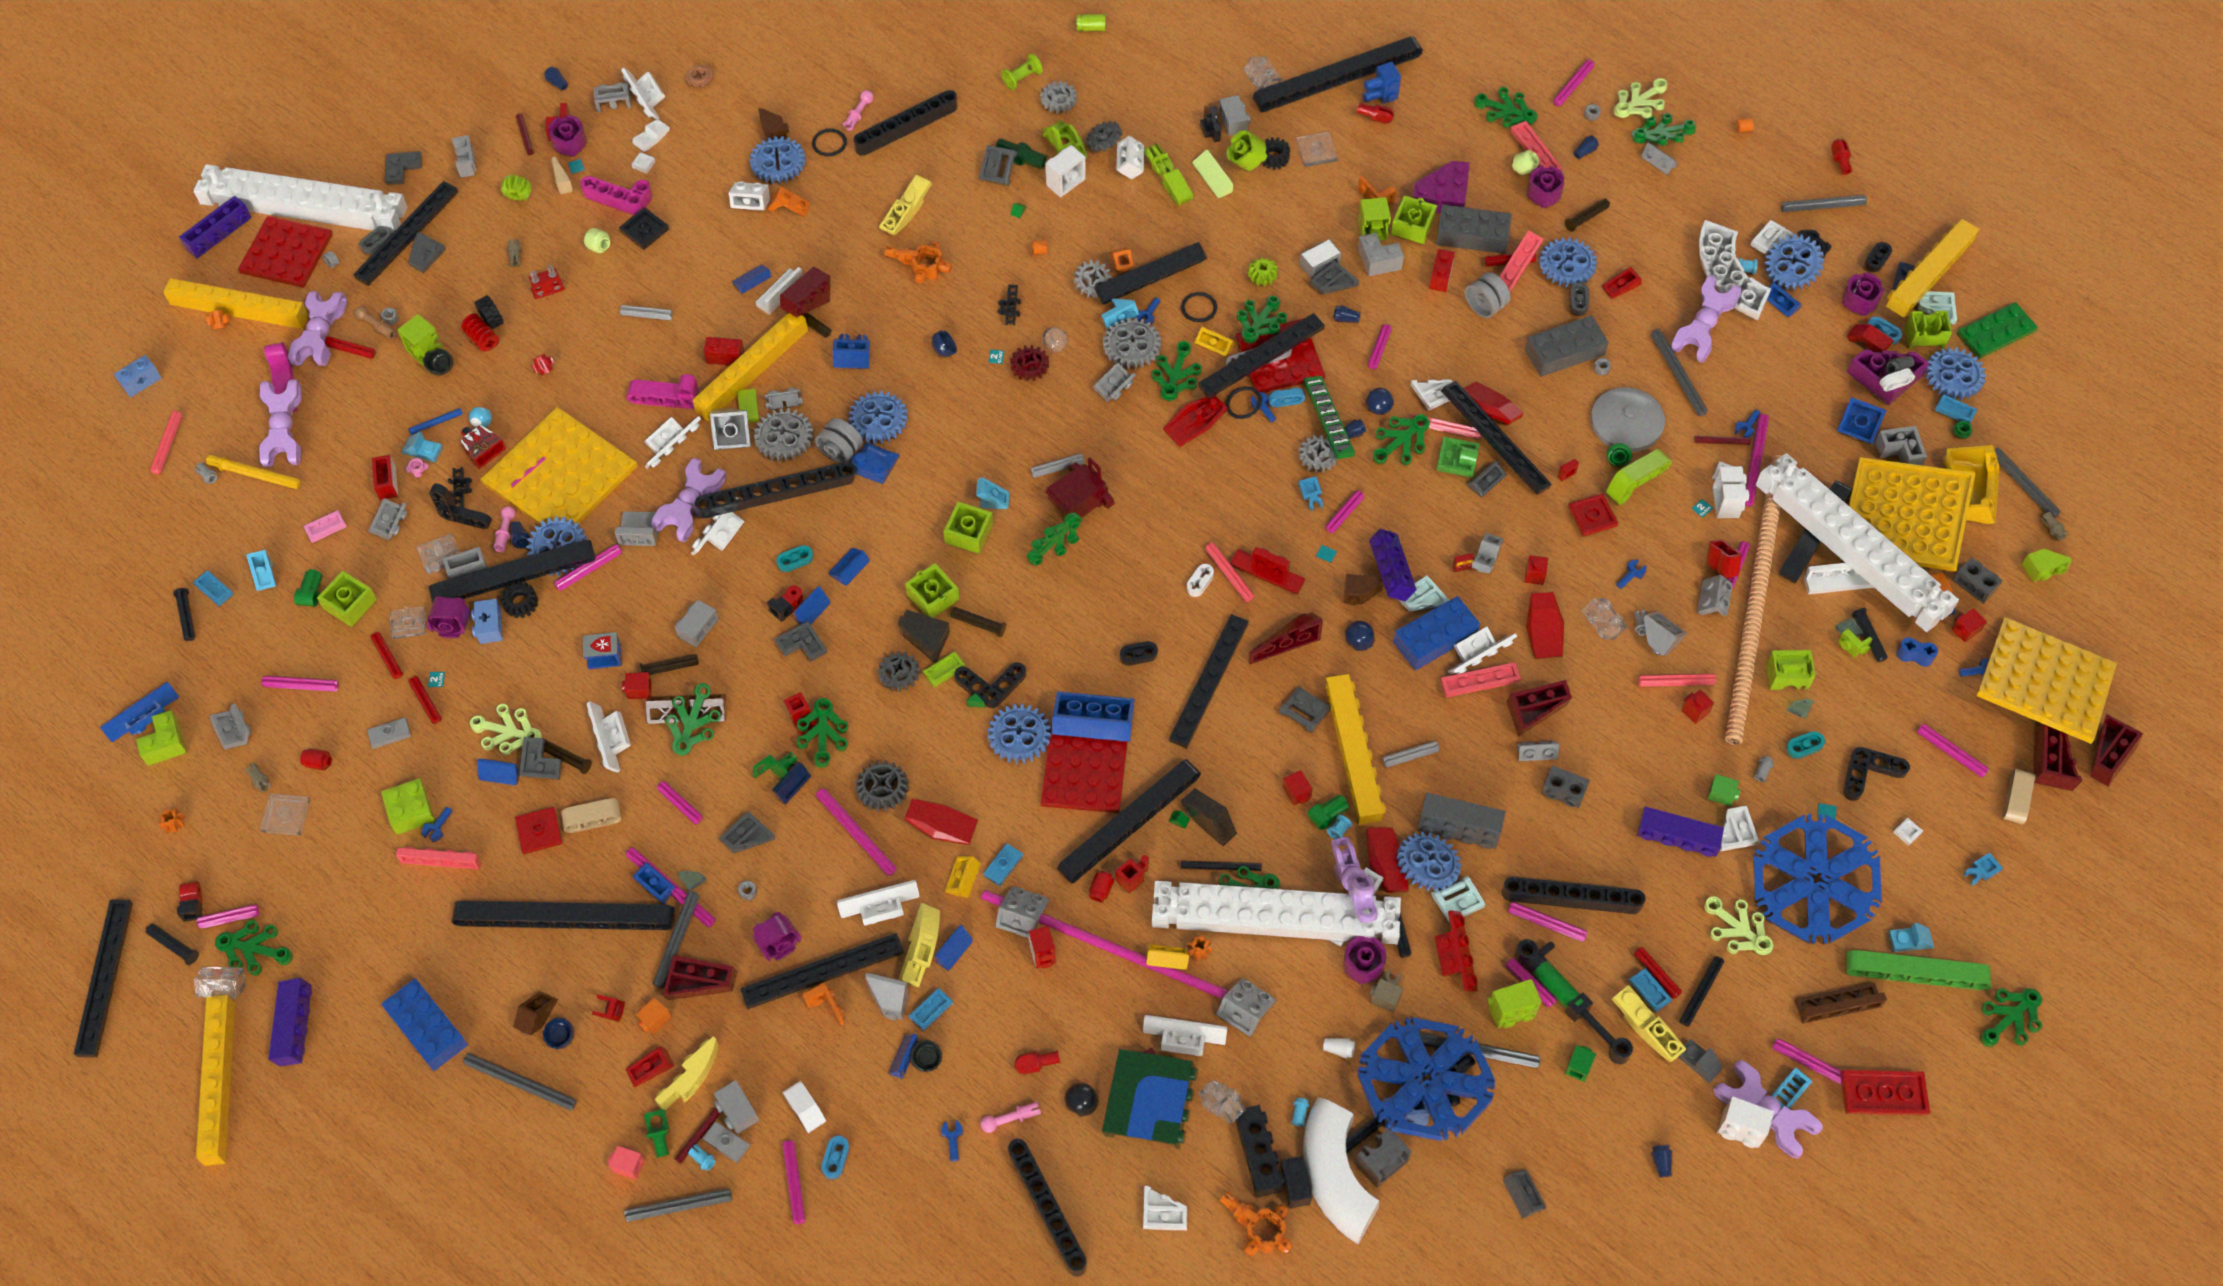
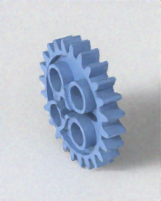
M775 136L774 140L768 137V142L762 140V145L756 144L757 149H752L753 154H750V165L754 175L759 176V180L764 178L765 183L771 180L772 184L775 181L781 184V180L787 183L788 178L794 180L793 175L799 176V171H803L806 160L801 144H797L796 140L791 142L790 137L784 140V136L780 139H777V136ZM776 149H778L779 153V171H777V160L775 152Z
M1794 234L1792 239L1788 235L1786 236V241L1779 239V245L1773 243L1774 249H1769L1771 255H1766V260L1768 261L1765 262V267H1768L1766 268V273H1770L1768 275L1769 279H1773V282L1776 284L1779 282V287L1782 288L1785 285L1788 291L1791 286L1796 291L1797 286H1799L1803 290L1804 284L1810 287L1809 281L1816 282L1815 276H1821L1818 270L1824 269L1821 264L1825 263L1822 258L1824 256L1823 252H1819L1821 247L1820 245L1816 246L1815 240L1810 243V237L1804 240L1803 235H1801L1797 239ZM1786 251H1792L1790 255L1784 254ZM1810 254L1808 258H1802V255ZM1781 267L1788 268L1786 271H1779ZM1800 270L1805 271V273L1802 275L1797 274V272Z
M1561 237L1560 242L1555 239L1554 244L1549 242L1548 246H1544L1540 254L1539 268L1543 269L1542 274H1547L1546 279L1552 278V283L1558 281V286L1565 283L1567 288L1568 284L1587 283L1588 279H1592L1596 271L1597 256L1593 255L1594 250L1589 251V245L1584 247V241L1580 244L1577 243V238L1571 241L1569 237L1568 241H1565Z
M1948 347L1947 351L1942 348L1940 353L1936 351L1933 356H1930L1928 360L1930 364L1925 372L1927 373L1925 379H1930L1928 385H1934L1932 390H1940L1939 395L1945 393L1947 396L1952 395L1953 399L1958 396L1960 400H1963L1964 396L1969 399L1971 394L1975 396L1977 392H1980L1986 381L1984 380L1986 377L1984 371L1986 369L1981 368L1982 362H1976L1978 357H1971L1972 352L1965 354V349L1959 352L1958 347L1954 351Z
M882 390L879 394L873 391L871 396L867 392L866 398L860 396V402L855 400V406L850 407L849 424L859 432L862 439L866 437V443L871 439L874 444H876L877 440H880L881 444H883L884 439L890 442L891 436L896 439V433L902 434V428L905 429V423L908 422L905 404H902V399L897 400L896 395L891 397L890 392L883 395Z
M555 516L554 521L548 518V523L545 524L541 521L542 526L538 527L535 525L534 527L537 531L530 532L533 538L527 539L531 544L526 546L530 551L527 555L531 556L546 550L555 549V546L559 548L584 541L588 537L583 535L585 533L583 528H580L578 523L574 524L572 519L567 522L565 516H563L561 521L557 516ZM550 533H555L552 538L547 539ZM573 536L571 541L565 542L567 537ZM567 569L563 570L566 575L568 573ZM561 571L556 572V575L560 576Z
M1013 704V709L1006 706V712L999 710V716L994 715V721L989 722L991 727L988 728L990 748H995V755L1000 753V759L1007 757L1008 763L1015 759V764H1017L1019 759H1022V762L1025 764L1026 758L1033 761L1034 755L1040 758L1039 751L1046 752L1045 746L1049 745L1048 739L1051 738V733H1049L1051 732V726H1048L1049 721L1044 719V713L1039 714L1038 708L1032 711L1031 705L1027 709L1024 708V704H1021L1020 708ZM1014 723L1013 726H1008L1007 724ZM1028 724H1033L1034 726H1033V727H1027L1026 725H1028ZM1007 740L1013 741L1012 743H1005ZM1027 741L1032 742V744L1026 745L1024 743Z
M1421 832L1419 836L1414 833L1412 837L1408 836L1406 840H1403L1397 851L1396 859L1399 860L1397 866L1402 867L1400 873H1407L1405 879H1413L1412 885L1417 882L1420 889L1424 885L1427 891L1433 887L1434 891L1437 892L1439 887L1445 890L1446 886L1451 887L1452 883L1456 882L1461 873L1460 868L1462 864L1459 863L1461 857L1456 856L1457 850H1451L1453 844H1445L1447 839L1441 841L1439 840V835L1433 838L1431 832H1429L1428 836Z

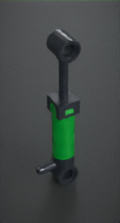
M1530 939L1520 941L1515 952L1516 961L1526 966L1566 1008L1565 1013L1574 1022L1583 1017L1610 1045L1609 1058L1612 1062L1619 1065L1626 1063L1633 1052L1632 1043L1626 1038L1615 1039L1589 1012L1593 1002L1583 992L1580 994L1544 957L1555 948L1554 943L1549 941L1538 950L1537 944ZM1522 950H1528L1531 954L1525 955ZM1621 1048L1626 1054H1620L1616 1049Z

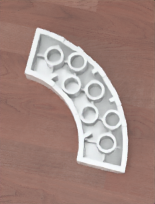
M1705 220L1699 238V255L1706 277L1709 275L1716 277L1715 290L1719 293L1728 292L1733 285L1740 286L1741 295L1734 308L1746 316L1758 320L1767 302L1771 288L1762 285L1752 277L1749 278L1744 273V268L1735 256V242L1738 232Z
M1317 1098L1310 1111L1303 1137V1161L1310 1190L1324 1215L1341 1233L1359 1244L1379 1208V1200L1370 1195L1359 1184L1347 1160L1346 1140L1354 1121L1353 1113L1327 1099Z

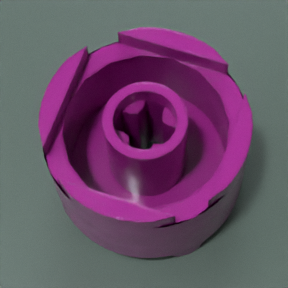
M566 115V118L560 119L558 117L550 123L549 135L553 148L558 153L574 157L585 147L587 143L583 125L577 117Z
M1549 166V168L1537 167L1531 173L1527 196L1532 202L1540 205L1542 208H1548L1550 205L1556 204L1562 196L1564 187L1563 173L1553 166Z
M1863 273V275L1854 274L1849 279L1843 293V306L1861 316H1866L1874 311L1884 292L1881 280L1871 273Z
M437 596L432 603L426 625L431 632L434 630L439 632L438 636L451 639L458 638L460 634L465 633L470 609L465 605V601L462 598L456 597L453 599Z
M781 912L774 913L771 918L763 923H758L753 928V940L768 961H771L770 958H775L777 961L787 957L796 949L794 946L796 942L800 943L801 935L790 919L786 915H782Z
M1358 936L1348 943L1344 955L1343 966L1345 972L1359 984H1366L1377 980L1384 970L1386 949L1374 937Z

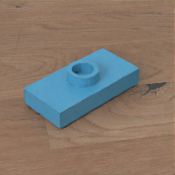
M1943 394L1935 411L1959 422L1966 421L1971 423L1977 409Z
M208 570L193 582L200 591L218 606H221L234 595L228 587Z
M1006 844L985 870L983 876L1000 887L1022 859L1023 853Z
M1645 968L1628 980L1629 984L1654 1013H1657L1671 1003L1672 999Z
M938 987L909 1015V1018L924 1032L953 1004V1001Z

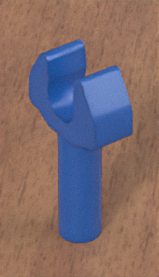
M1154 298L1146 311L1139 310L1138 322L1146 318L1145 324L1151 322L1152 325L1154 323V316L1152 314L1160 303L1159 298Z
M1259 392L1262 396L1260 409L1270 422H1274L1276 417L1267 406L1269 402L1268 396L1265 393ZM1251 396V407L1255 409L1258 401L1254 396Z
M1754 410L1746 422L1738 421L1735 426V435L1740 430H1745L1744 437L1750 438L1754 432L1751 426L1759 417L1760 412Z
M1639 560L1630 561L1627 565L1629 572L1616 584L1617 587L1622 589L1634 577L1642 579L1646 572V566L1637 570L1635 567L1638 565Z
M1982 659L1979 666L1959 669V675L1961 677L1975 674L1984 675L1989 659Z
M446 807L433 824L425 823L422 828L423 837L426 838L431 831H435L430 838L431 841L434 843L443 837L441 827L453 811Z
M957 1120L955 1121L956 1130L954 1132L948 1131L947 1122H944L941 1129L942 1137H946L949 1140L950 1161L959 1160L957 1138L963 1135V1129Z

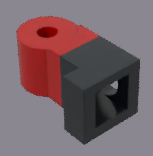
M795 585L788 587L785 594L777 600L771 598L767 602L768 611L781 622L784 621L803 603L802 589Z
M195 881L180 884V904L177 907V915L183 922L197 920L198 917L202 916V890L200 883Z

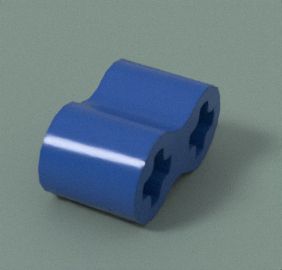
M1910 637L1904 638L1896 651V655L1901 661H1914L1924 667L1930 666L1938 654V648L1935 644L1930 642L1920 643Z

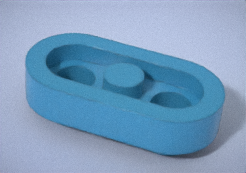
M1872 317L1868 324H1871L1892 338L1894 341L1892 344L1899 343L1902 337L1900 328L1881 317Z
M1292 388L1281 391L1275 390L1269 395L1268 399L1270 406L1283 407L1302 403L1305 400V395L1302 389Z
M835 1136L828 1142L821 1165L822 1172L828 1179H837L844 1171L850 1146L847 1139L843 1136ZM837 1146L843 1147L839 1152L835 1150ZM832 1166L837 1167L834 1172H830L829 1169Z

